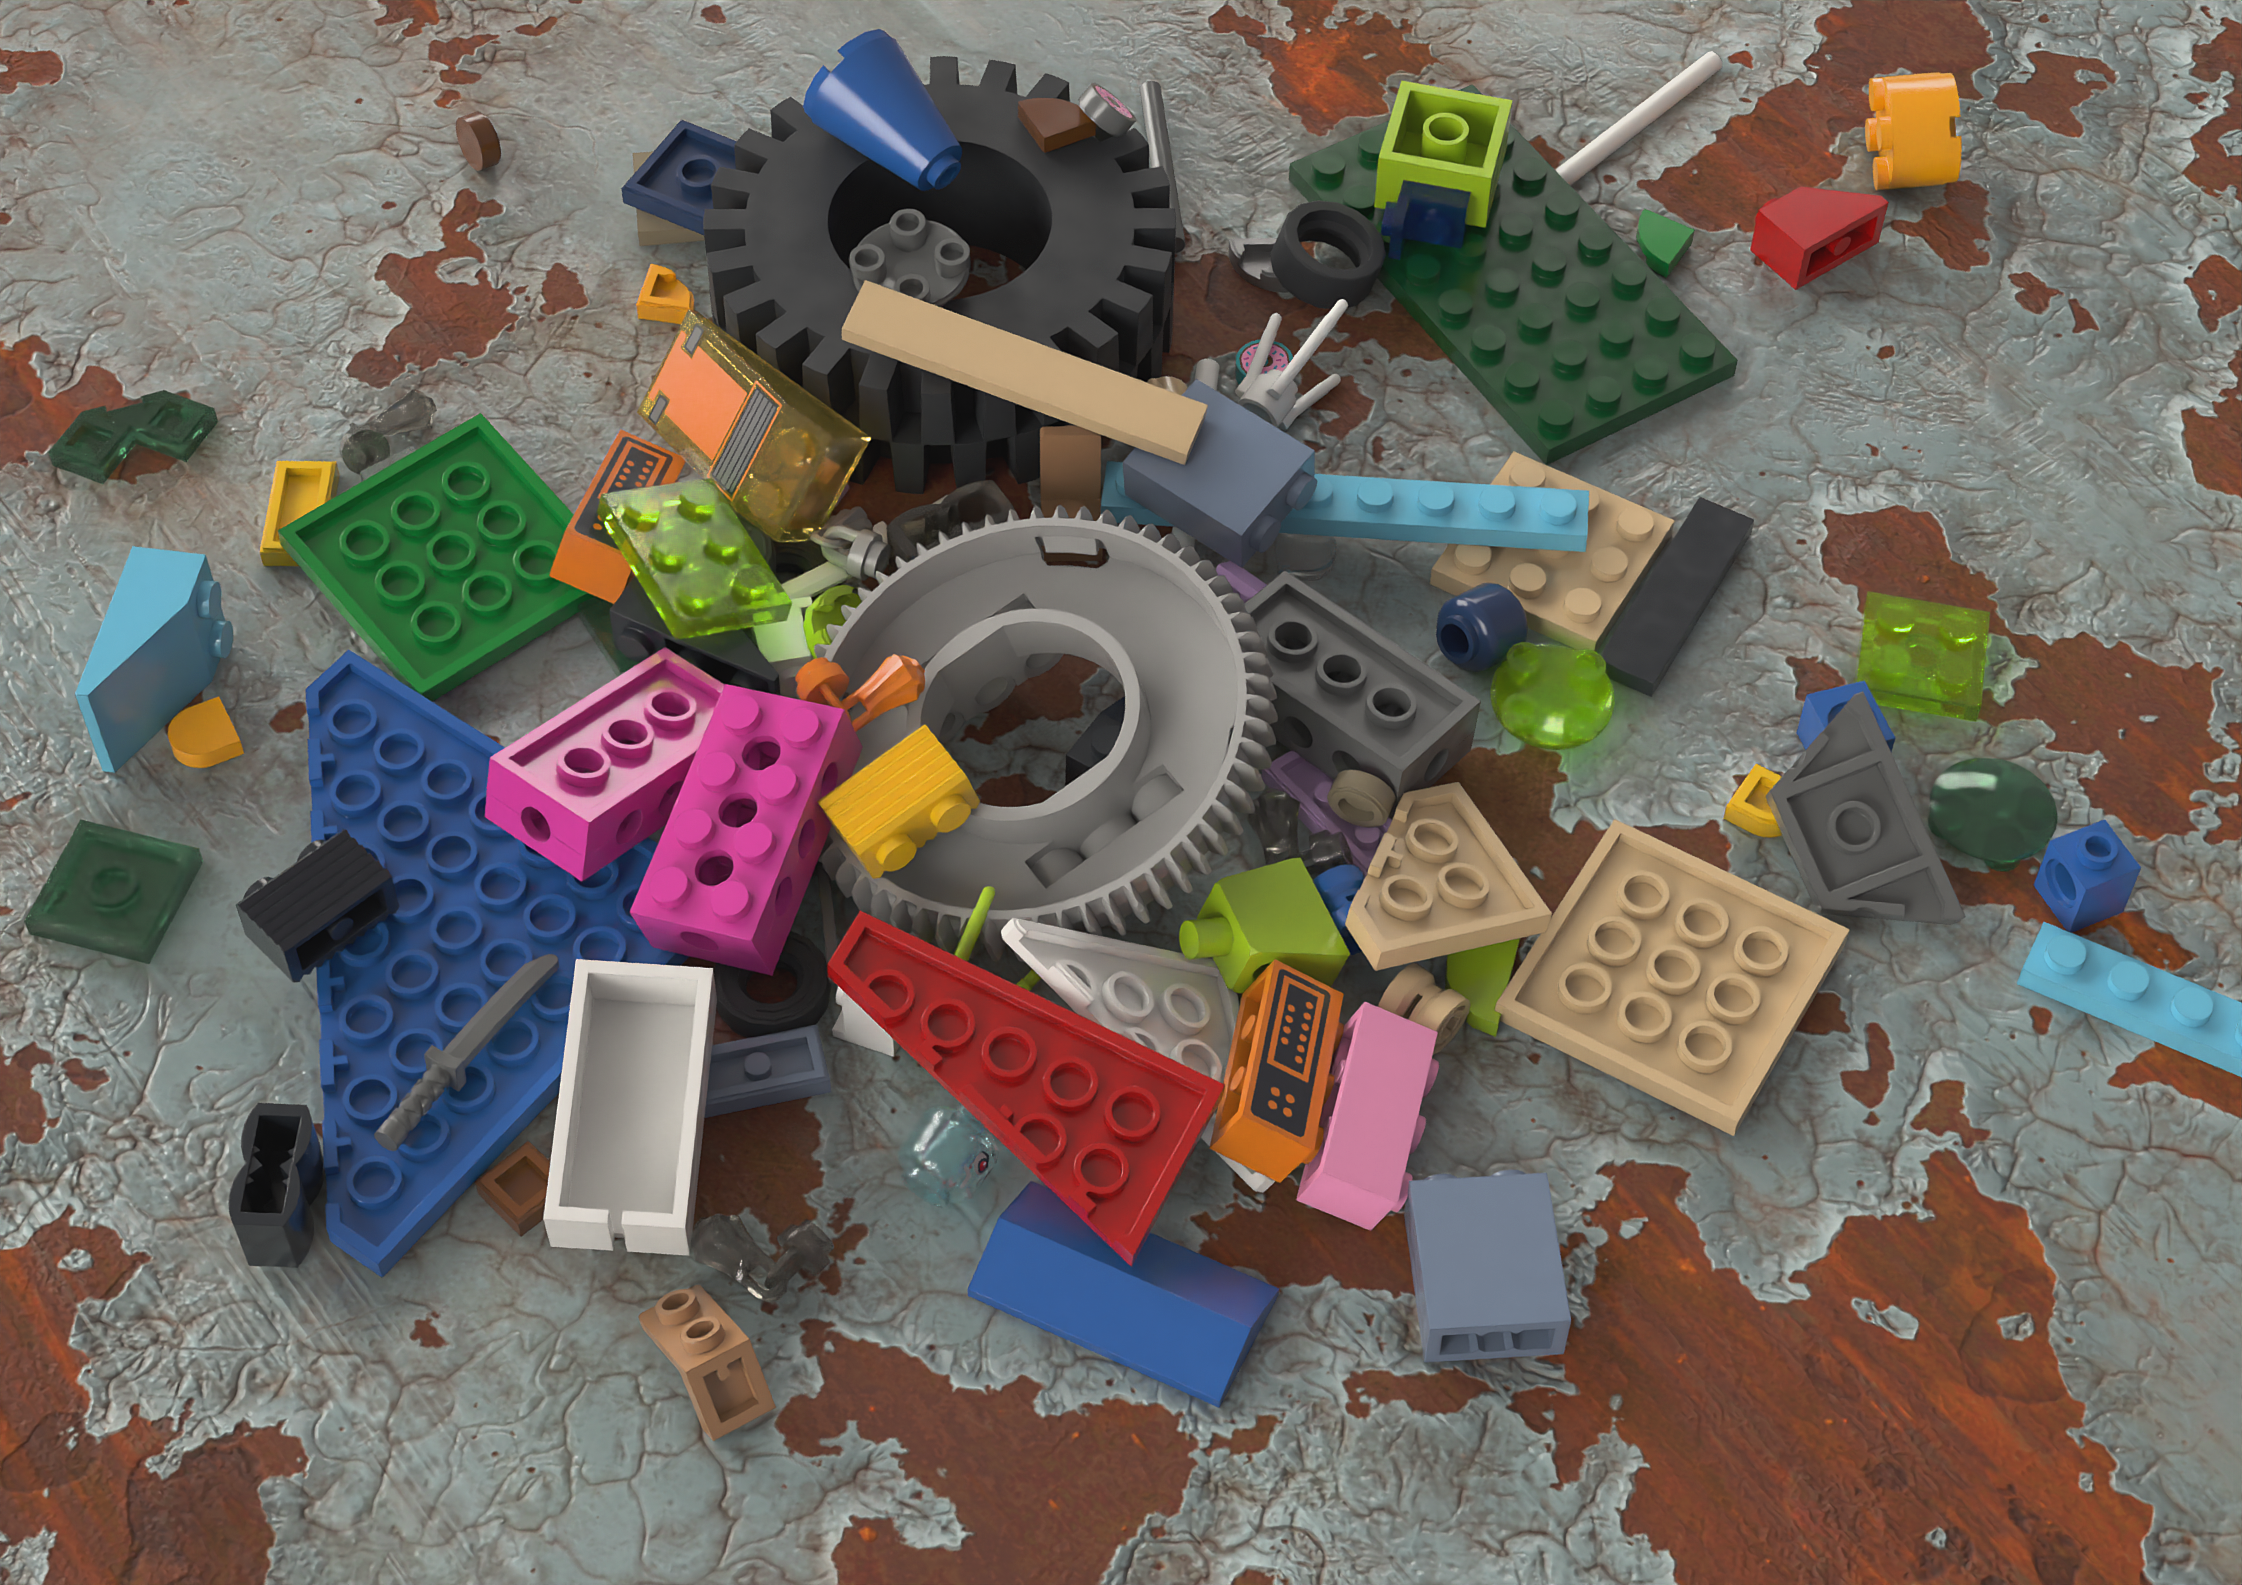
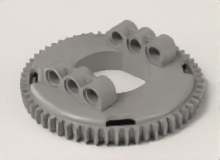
M1036 505L1033 507L1030 519L1020 520L1016 511L1010 509L1008 521L1005 523L996 524L993 518L986 514L985 527L972 531L969 525L963 522L962 535L951 540L945 533L940 531V545L930 550H927L922 544L917 542L918 557L906 563L902 558L896 556L895 562L898 570L888 577L876 571L879 586L875 590L870 592L861 587L858 588V595L862 603L856 609L846 605L841 606V612L846 620L843 626L827 625V633L833 641L831 645H814V652L817 658L824 657L829 662L838 663L849 677V686L839 698L840 701H842L843 696L848 697L867 682L887 657H892L893 654L916 659L925 670V689L919 695L918 700L885 712L856 732L863 748L852 776L924 724L928 726L941 744L947 742L959 731L964 720L967 722L976 714L987 712L997 707L1008 698L1015 685L1018 686L1027 678L1039 676L1048 671L1059 662L1064 654L1082 657L1098 664L1110 672L1123 685L1125 690L1124 721L1118 739L1110 754L1044 802L1021 807H998L979 803L976 809H971L969 817L960 827L946 833L938 832L934 839L927 840L923 847L917 848L914 858L906 866L896 871H884L880 878L873 879L838 832L831 826L818 859L819 862L823 863L822 866L830 879L837 881L836 884L846 898L853 896V900L860 911L867 912L871 909L873 917L886 923L891 921L892 926L904 932L910 933L913 931L915 937L927 943L936 938L939 947L948 953L955 948L958 940L960 943L984 887H993L995 889V896L969 959H974L980 950L981 944H984L992 960L999 961L1004 952L1005 945H1008L1002 939L1001 930L1012 918L1102 936L1101 927L1112 924L1113 928L1123 936L1127 934L1124 919L1127 915L1134 912L1135 916L1143 923L1150 922L1146 905L1151 901L1156 900L1159 905L1170 909L1172 903L1167 892L1168 889L1175 885L1178 889L1190 893L1193 888L1186 874L1192 868L1205 875H1209L1212 872L1205 857L1208 851L1223 856L1227 855L1229 851L1222 838V832L1235 835L1242 834L1243 828L1235 811L1239 813H1254L1255 806L1247 791L1264 790L1265 785L1258 770L1271 768L1272 764L1265 747L1276 744L1274 732L1269 725L1278 721L1276 710L1271 703L1272 700L1277 698L1274 685L1269 679L1273 677V671L1268 658L1265 657L1267 651L1262 637H1259L1255 621L1250 613L1247 612L1239 594L1233 592L1231 584L1227 581L1225 575L1217 574L1210 560H1200L1198 553L1192 545L1182 549L1180 542L1173 533L1161 538L1159 531L1153 523L1147 524L1140 531L1137 522L1131 515L1126 516L1118 526L1115 517L1108 509L1101 514L1097 521L1093 520L1089 509L1085 506L1080 508L1075 519L1069 518L1067 511L1062 505L1057 506L1052 518H1044L1041 509ZM1041 546H1045L1046 553H1077L1097 556L1099 548H1104L1108 552L1109 559L1107 563L1099 568L1048 566L1044 561V553ZM858 702L851 709L850 716L852 721L866 712L861 702ZM1233 729L1232 737L1229 744L1230 731ZM1014 951V953H1015L1017 959H1018L1019 961H1024V960Z

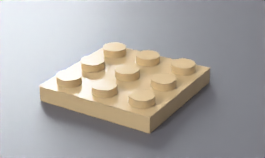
M1513 451L1490 485L1588 490L1589 508L1586 552L1449 544L1431 570L1430 585L1458 596L1482 583L1499 584L1510 590L1520 601L1526 613L1529 629L1594 657L1671 538L1675 520Z

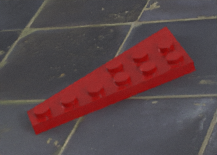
M859 911L827 964L828 977L1132 1267L1224 1094L1225 1084L865 912Z

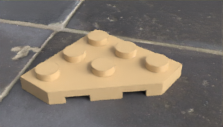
M1455 782L1403 793L1387 832L1384 833L1370 863L1360 890L1358 889L1351 903L1345 925L1374 970L1377 971L1544 933L1547 930L1552 913L1461 784Z

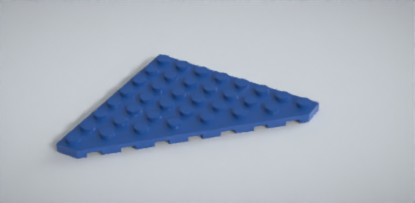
M347 650L306 688V710L309 720V739H307L308 768L312 797V811H310L311 843L321 839L327 841L341 830L346 829L359 845H363L367 853H371L383 868H387L392 876L400 907L396 914H389L385 921H378L376 927L368 929L364 936H357L355 942L347 944L343 952H336L332 959H325L321 967H316L317 1002L320 1012L321 1039H319L320 1080L324 1107V1120H322L323 1158L327 1184V1204H325L326 1229L330 1241L383 1278L558 1095L576 959L681 966L689 956L653 948L629 913L657 848V842L647 837L584 881H580L484 817L490 757L504 749V746L354 652ZM547 954L556 955L559 960L558 970L515 1012L465 1068L467 1082L461 1090L457 1091L450 1086H446L439 1099L432 1103L433 1106L425 1116L420 1118L421 1121H419L413 1131L410 1130L409 1135H407L405 1141L396 1151H390L381 1146L375 1139L374 1134L383 1122L388 1119L392 1111L400 1106L399 1103L407 1093L412 1091L411 1088L419 1078L422 1079L424 1076L423 1074L427 1070L424 1054L431 1045L443 1051L472 1017L524 964Z

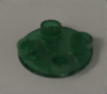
M1972 758L1948 767L1936 779L1929 797L1930 812L1927 821L1931 832L1939 838L1946 839L1961 852L1984 860L1987 866L1996 871L2006 872L2014 870L2021 860L2041 851L2053 837L2057 826L2058 813L2056 803L2046 785L2026 768L2002 759Z

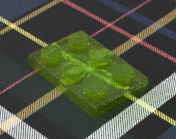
M712 478L601 494L597 514L675 640L787 621L792 601Z

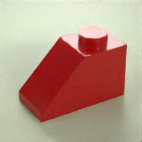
M1799 187L1779 199L1773 198L1758 210L1755 217V229L1750 251L1791 287L1797 290L1879 243L1889 202L1879 195Z

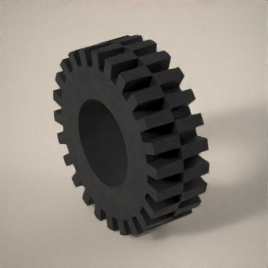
M936 56L930 57V84L924 86L962 148V156L959 161L961 163L960 172L946 187L942 189H935L933 187L925 191L918 189L816 126L805 113L803 105L790 96L770 110L772 137L749 128L734 144L736 169L719 167L711 184L713 209H705L703 230L717 354L721 353L723 370L747 392L746 399L757 380L782 404L769 431L784 423L785 438L790 434L820 453L833 442L836 464L844 479L853 483L863 485L877 460L882 456L892 459L896 492L924 494L929 464L953 463L957 494H971L985 491L986 459L1003 456L1017 484L1040 478V429L1042 427L1073 424L842 340V327L859 294L852 280L849 260L850 253L870 232L890 223L894 213L904 209L920 211L926 220L937 222L950 228L968 245L999 253L1026 269L1020 276L995 290L968 298L954 299L940 306L941 308L1147 382L1149 379L1161 377L1162 352L1169 353L1172 344L1176 212L1175 208H1170V183L1163 166L1149 168V144L1136 128L1128 130L1123 137H1115L1096 124V135L1046 153L1041 150L1018 117V102L1032 98H1056L1070 102L1069 82L1045 73L1028 95L1024 97L1017 94L1016 64L989 60L979 86L960 85L958 58ZM756 383V385H755V387H754V389H753V391H752V393H751L749 399L747 400V404H748V402H749V400H750V398H751L753 392L755 391L756 387H758L775 405L778 406V408H777V410H776V412H775V414H774V416H775L776 413H777V411H778V409H779V407H780V405H779L778 403H776V402Z

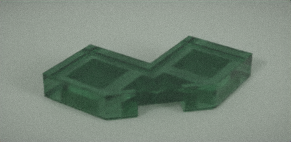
M166 390L141 396V403L107 411L106 406L82 411L48 453L53 466L101 484L105 483L135 444L187 462L218 423L215 408Z

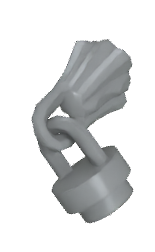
M861 507L841 510L837 515L831 516L824 527L812 532L811 540L821 545L823 556L830 563L845 568L848 575L861 580H866L869 576L877 579L876 571L881 573L885 571L891 554L890 544L883 542L881 534L872 531V523L867 519V514ZM833 548H844L850 551L848 556L835 551Z

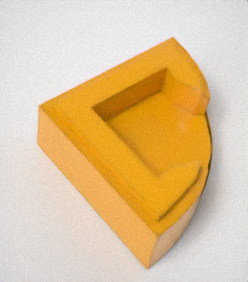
M650 264L636 304L638 319L694 326L696 314L692 292L681 281L676 279L675 272L663 266Z

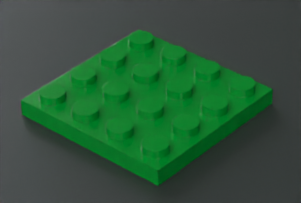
M481 413L278 530L280 545L401 683L432 702L601 599L549 576L564 532L574 514Z

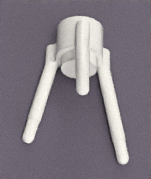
M1344 299L1337 301L1283 372L1272 369L1267 374H1261L1282 320L1280 314H1272L1263 332L1247 375L1235 390L1236 395L1240 397L1238 404L1273 426L1286 431L1298 415L1337 386L1341 378L1338 374H1332L1296 400L1295 394L1298 388L1293 379L1336 325L1348 307L1347 301Z

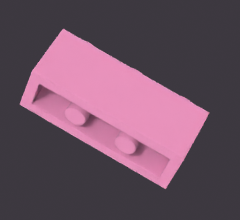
M1364 1002L1344 1025L1341 1042L1333 1054L1329 1073L1334 1075V1086L1321 1112L1319 1125L1324 1128V1139L1315 1158L1309 1164H1305L1297 1201L1370 1231L1390 1211L1398 1212L1402 1208L1408 1197L1409 1181H1412V1174L1405 1172L1408 1157L1417 1148L1426 1124V1118L1419 1115L1422 1098H1425L1430 1092L1439 1069V1062L1432 1059L1438 1032L1367 1002Z

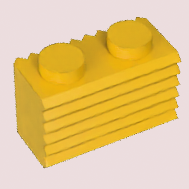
M924 724L817 802L831 825L873 879H877L882 876L884 871H896L906 866L914 858L917 848L923 847L927 840L934 839L938 832L946 833L960 827L969 817L971 809L978 807L980 800L963 770L952 759L928 726Z

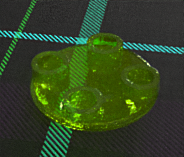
M1520 642L1509 649L1506 659L1500 664L1493 676L1490 688L1491 705L1501 725L1522 742L1548 750H1565L1579 747L1600 735L1611 720L1615 705V695L1612 683L1605 672L1606 662L1597 652L1590 649L1576 650L1557 644L1535 645L1529 642Z

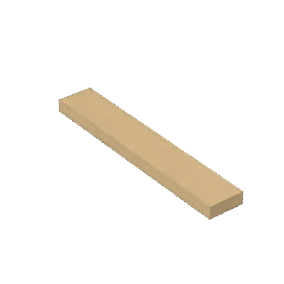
M867 280L864 281L842 327V340L1183 465L1188 460L1207 414V404Z

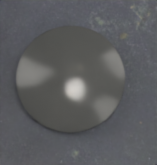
M904 209L894 213L890 223L870 232L853 249L849 258L852 280L858 292H860L864 281L867 280L938 307L948 303L961 292L968 281L971 271V257L968 244L950 228L940 223L926 220L924 215L915 209Z

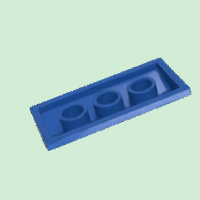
M1033 1181L1026 1185L999 1216L967 1289L969 1297L1220 1408L1279 1295V1288L1153 1233H1149L1131 1267L1051 1189Z

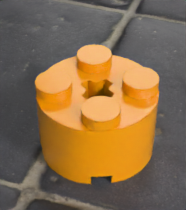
M1933 72L1870 78L1869 103L1871 111H1876V118L1866 119L1865 137L1867 151H1878L1879 157H1874L1875 190L1937 186L1957 182L1961 167L1962 137L1956 136L1955 117L1961 116L1958 91L1953 74Z

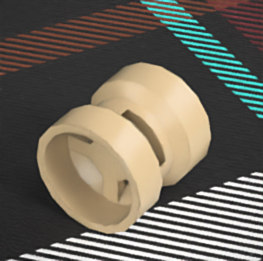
M1411 963L1397 974L1383 993L1378 1004L1379 1008L1438 1032L1433 1055L1441 1051L1454 1038L1463 1025L1471 1006L1470 1001L1454 989L1443 990L1437 986L1433 974L1418 963Z

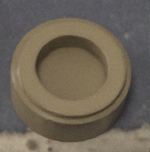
M1344 770L1336 775L1327 795V800L1332 810L1345 821L1357 826L1371 828L1381 826L1387 821L1395 803V795L1384 781L1372 774L1359 770Z

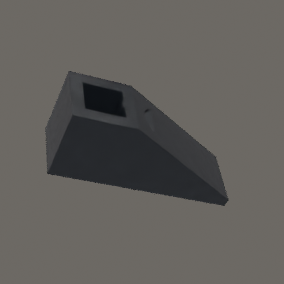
M647 558L609 610L614 647L620 650L626 657L638 663H641L665 647L723 684L781 696L778 672L703 581Z

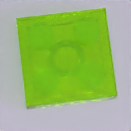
M1868 591L1863 606L1854 683L1865 680L1877 705L1976 722L1982 703L1990 612Z

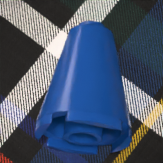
M876 29L864 32L845 43L837 50L844 59L832 72L823 65L814 76L805 94L803 105L805 113L816 126L918 189L925 191L933 187L935 189L946 187L960 172L961 163L959 161L962 156V148L897 40L890 37L884 30Z

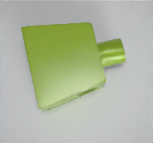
M1292 858L1221 878L1212 887L1197 919L1184 921L1179 930V942L1184 956L1189 960L1213 957L1227 988L1235 993H1243L1275 959L1331 987L1350 955L1301 858Z

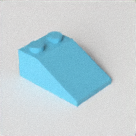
M135 546L131 548L75 692L102 771L115 773L212 682L220 658L228 657L231 651L233 627L230 621H225L221 607V586L219 582L213 580L205 554Z

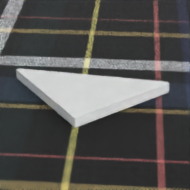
M1012 918L1001 930L1002 939L1078 1015L1223 1083L1239 1011V1001L1237 993L1227 988L1213 959L1200 958L1189 960L1183 953L1017 918ZM1218 1106L1201 1136L1209 1146ZM1217 1153L1254 1191L1263 1193L1275 1182V1180Z

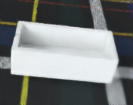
M576 959L543 1218L551 1247L613 1251L615 1238H624L627 1252L690 1256L717 1004L713 968Z

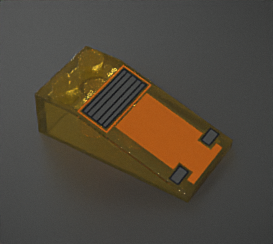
M688 310L637 410V413L736 512L777 542L811 540L812 532L824 527L871 439L866 433L696 310Z

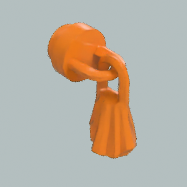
M893 654L892 657H887L867 682L854 693L840 701L839 698L849 686V677L838 663L829 662L827 658L820 657L806 663L798 671L795 677L798 684L796 692L801 700L844 709L855 732H857L885 712L918 700L919 695L925 689V670L916 659ZM861 702L866 712L852 721L847 710Z

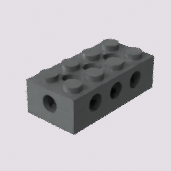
M1284 570L1245 603L1247 612L1250 613L1255 621L1259 637H1262L1267 651L1265 657L1268 658L1273 671V677L1269 679L1274 685L1277 698L1272 700L1271 703L1276 710L1278 721L1269 725L1272 727L1276 740L1299 754L1300 757L1334 780L1341 771L1359 770L1372 774L1384 781L1395 795V803L1389 814L1390 819L1393 820L1403 793L1430 788L1471 751L1481 704L1479 699Z

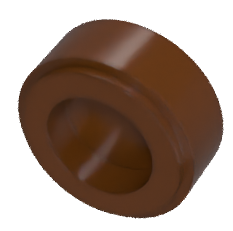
M476 111L459 117L456 120V135L462 153L474 170L480 171L497 165L501 158L500 142L487 116Z

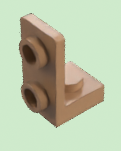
M1073 425L1042 427L1040 429L1041 511L1044 518H1052L1057 506L1062 505L1067 511L1069 518L1075 519L1080 508L1085 506L1089 509L1094 521L1099 519L1101 516V434ZM1042 546L1045 562L1102 561V548H1099L1097 556L1077 553H1046L1045 546Z
M701 1285L672 1291L660 1298L654 1307L642 1312L638 1316L643 1330L680 1372L701 1426L712 1441L776 1408L750 1339Z

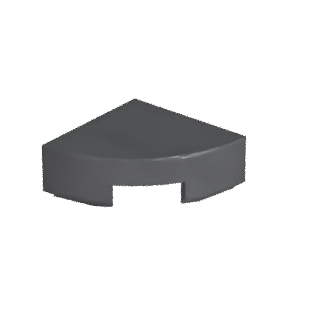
M1277 238L1229 239L1228 254L1230 262L1243 279L1254 286L1268 291L1288 293L1272 269L1270 255Z

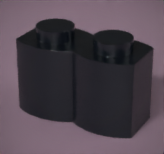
M258 1103L248 1115L242 1130L241 1150L245 1164L237 1173L230 1189L229 1214L249 1266L298 1268L307 1256L313 1241L314 1219L310 1205L317 1198L325 1178L323 1151L307 1105Z

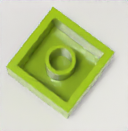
M1401 80L1378 158L1374 207L1486 228L1506 153L1513 100Z

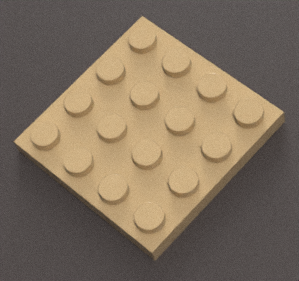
M1614 819L1552 915L1546 932L1540 934L1498 999L1495 1011L1501 1013V1022L1734 1136L1845 946L1850 929Z

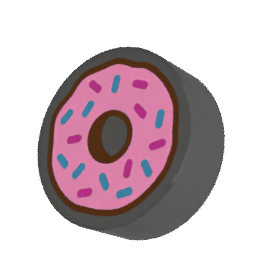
M1091 83L1078 99L1079 106L1083 112L1099 127L1115 137H1123L1136 122L1133 113L1117 97L1096 83Z

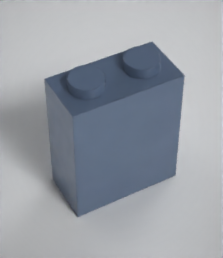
M1196 379L1182 396L1207 404L1208 409L1186 464L1183 465L1135 447L1123 461L1125 495L1243 568L1256 551L1263 553L1273 544L1280 531L1281 522L1292 509L1301 510L1313 496L1317 486V479L1314 478L1315 450Z
M1503 1170L1491 1176L1457 1178L1451 1174H1435L1423 1180L1409 1181L1404 1218L1424 1363L1564 1354L1571 1316L1547 1173L1526 1174L1519 1170Z

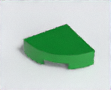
M1644 208L1639 218L1636 240L1646 256L1647 265L1656 273L1667 278L1691 246L1695 230Z

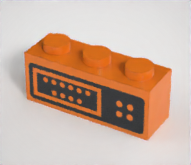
M620 429L564 532L549 576L614 604L647 558L653 559L654 554L646 551V549L656 553L659 551L672 520L665 517L664 514L672 518L676 517L689 486L679 481L687 458Z
M1276 959L1242 993L1223 1084H1225L1224 1094L1218 1105L1209 1149L1279 1183L1299 1164H1309L1315 1158L1324 1139V1128L1319 1125L1322 1107L1327 1102L1334 1086V1075L1329 1073L1331 1059L1344 1033V1024L1339 1022L1343 993Z

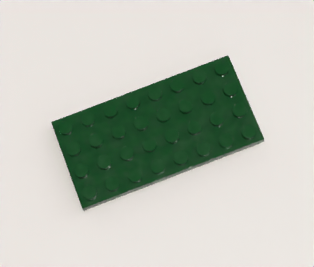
M1473 84L1458 90L1482 95ZM1389 121L1290 163L1289 181L1308 202L1317 200L1337 202L1357 210L1374 224L1383 238L1386 252L1383 265L1377 276L1379 281L1545 465H1549L1735 376L1738 360L1511 124L1509 125L1506 153L1486 228L1374 207L1378 158Z

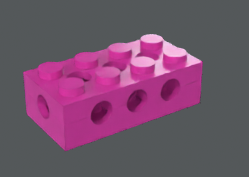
M664 647L491 756L484 817L580 881H584L667 824L725 684Z
M724 685L629 912L653 948L773 975L832 826L817 801L852 776L863 748L844 709L733 685Z

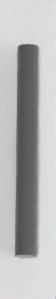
M1147 81L1140 86L1139 92L1146 138L1149 144L1151 168L1163 166L1170 183V208H1175L1176 212L1175 253H1178L1185 248L1186 243L1162 91L1159 83Z

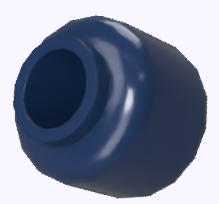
M1482 583L1444 603L1438 612L1436 638L1441 652L1448 660L1466 671L1481 672L1520 652L1526 643L1528 633L1526 613L1520 601L1510 590L1499 584Z

